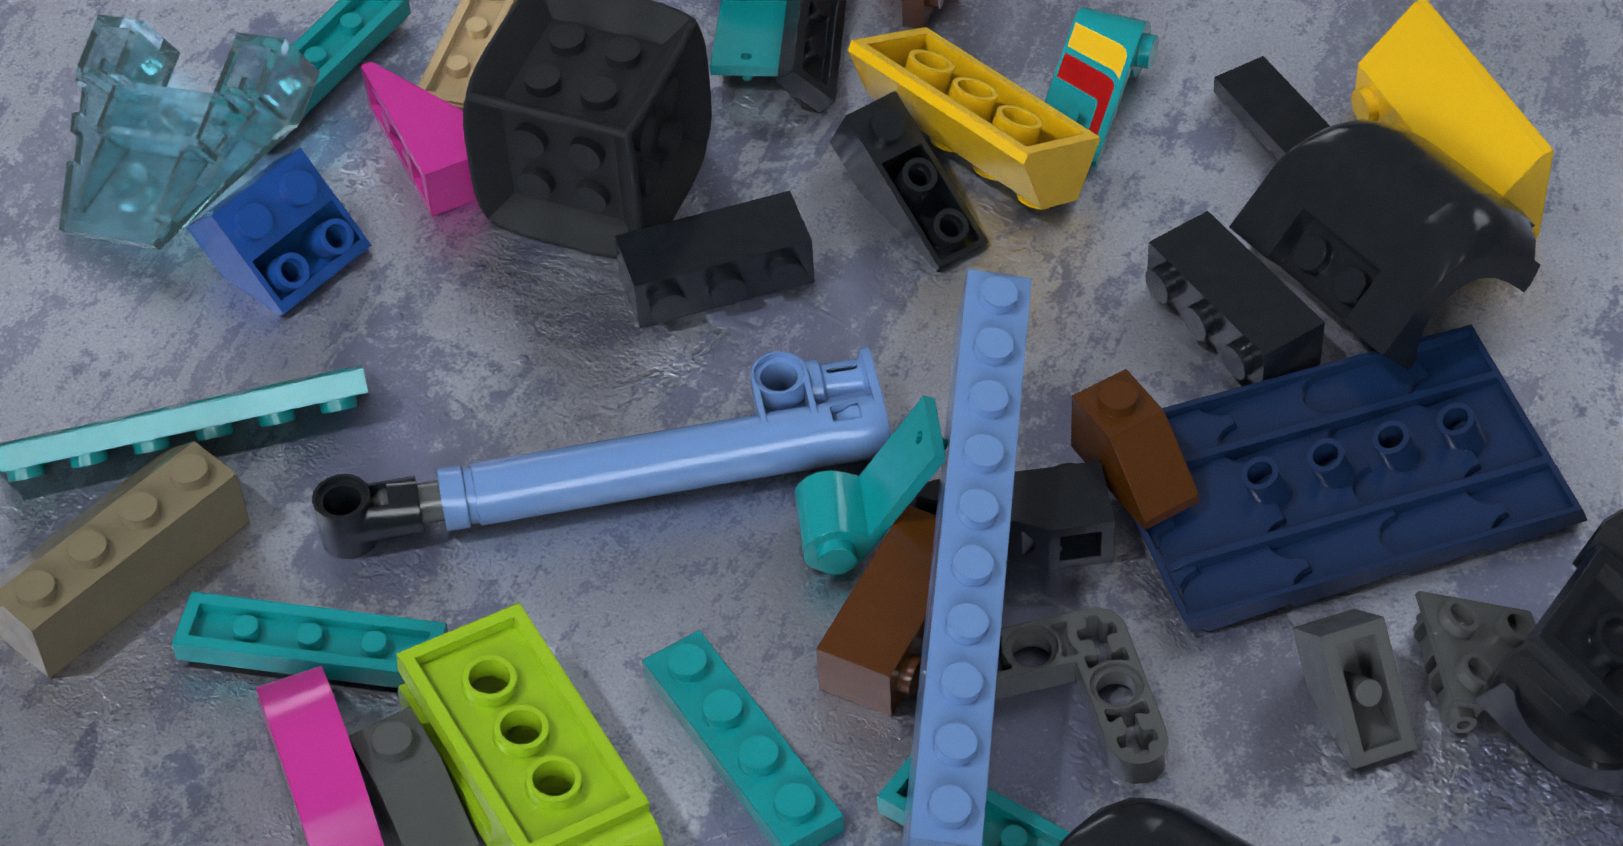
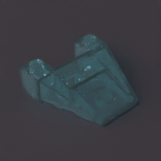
M98 14L77 64L75 82L82 87L79 112H74L71 116L70 131L76 135L74 161L66 162L59 230L66 235L160 250L301 123L320 71L285 38L237 32L213 93L167 87L180 52L144 20Z

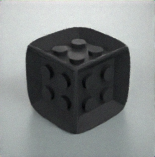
M517 0L479 58L470 77L464 100L463 130L474 193L484 215L497 225L517 234L609 257H617L615 235L673 221L700 171L711 130V89L704 37L697 21L693 17L679 9L653 0Z

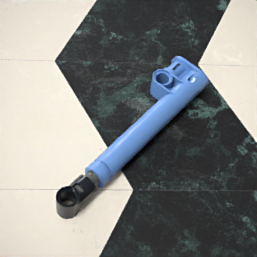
M862 347L858 349L857 358L820 364L817 359L803 361L797 355L785 351H774L762 355L751 367L750 378L754 415L470 463L471 466L461 467L460 464L437 468L438 480L417 483L415 476L366 483L360 477L352 474H337L328 477L317 485L312 495V504L324 549L330 555L340 559H355L370 552L378 540L425 533L424 524L445 521L447 532L472 528V524L481 523V526L873 459L890 438L891 432L871 350L869 347Z

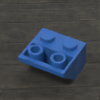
M301 148L273 161L186 227L222 277L279 316L288 312L372 246Z

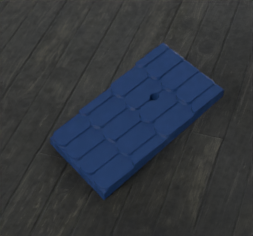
M1471 324L1420 338L1416 362L1409 371L1375 350L1162 408L1198 490L1199 503L1145 531L1135 520L1184 623L1191 632L1197 630L1213 631L1290 604L1294 608H1298L1398 573L1411 575L1488 548L1493 553L1587 521L1581 505Z

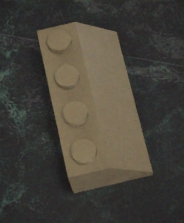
M195 441L163 451L0 575V637L49 679L250 523L237 474Z

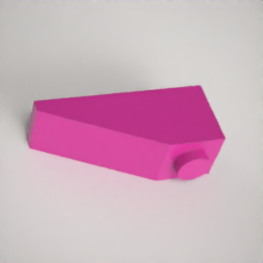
M372 61L362 64L361 69L369 108L431 216L433 217L477 201L465 146L463 111Z

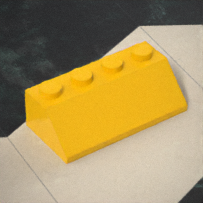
M1428 0L1415 1L1358 63L1355 90L1351 93V105L1358 120L1366 119L1396 124L1425 138L1522 210L1535 225L1532 227L1535 238L1539 237L1554 149Z
M927 27L851 40L848 53L868 96L876 101L896 91L917 127L930 136V141L933 145L963 157L973 164V169L977 174L984 178L1001 182L1017 193V198L1020 202L1031 208L1046 210L1053 206L1078 200L1101 137Z

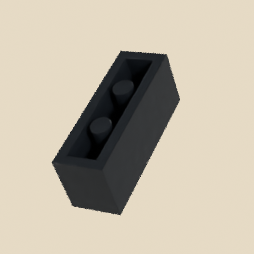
M790 191L615 235L620 279L639 328L672 321L680 317L733 305L737 302L790 290L815 282L812 239Z
M1209 211L1148 243V264L1145 280L1150 293L1158 302L1166 303L1185 322L1188 331L1195 339L1205 341L1223 359L1227 370L1233 377L1239 380L1243 379L1249 385L1320 365L1325 322Z

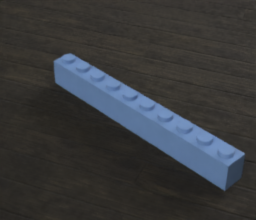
M968 269L957 313L944 438L948 439V446L945 450L946 460L941 465L902 846H982L1032 278Z

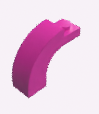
M322 666L255 687L259 707L283 769L307 846H384L347 730Z

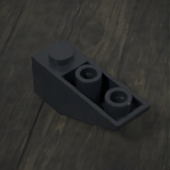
M896 91L844 117L831 138L830 144L858 190L936 271L987 245L986 237Z
M1101 461L1078 464L1063 463L1054 467L1015 471L1007 560L1046 570L1114 562L1115 518ZM940 479L927 482L909 506L936 515Z

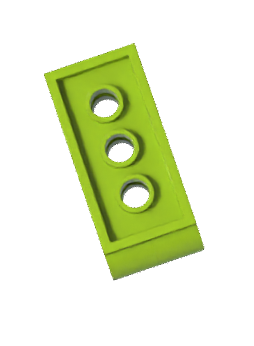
M520 602L396 653L397 670L405 682L398 686L399 703L403 709L410 707L438 751L463 808L487 846H664L658 825L649 811L650 802Z

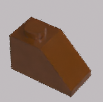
M1127 369L1072 395L1071 447L1085 463L1101 461L1107 488L1144 531L1199 503L1198 490L1164 410Z

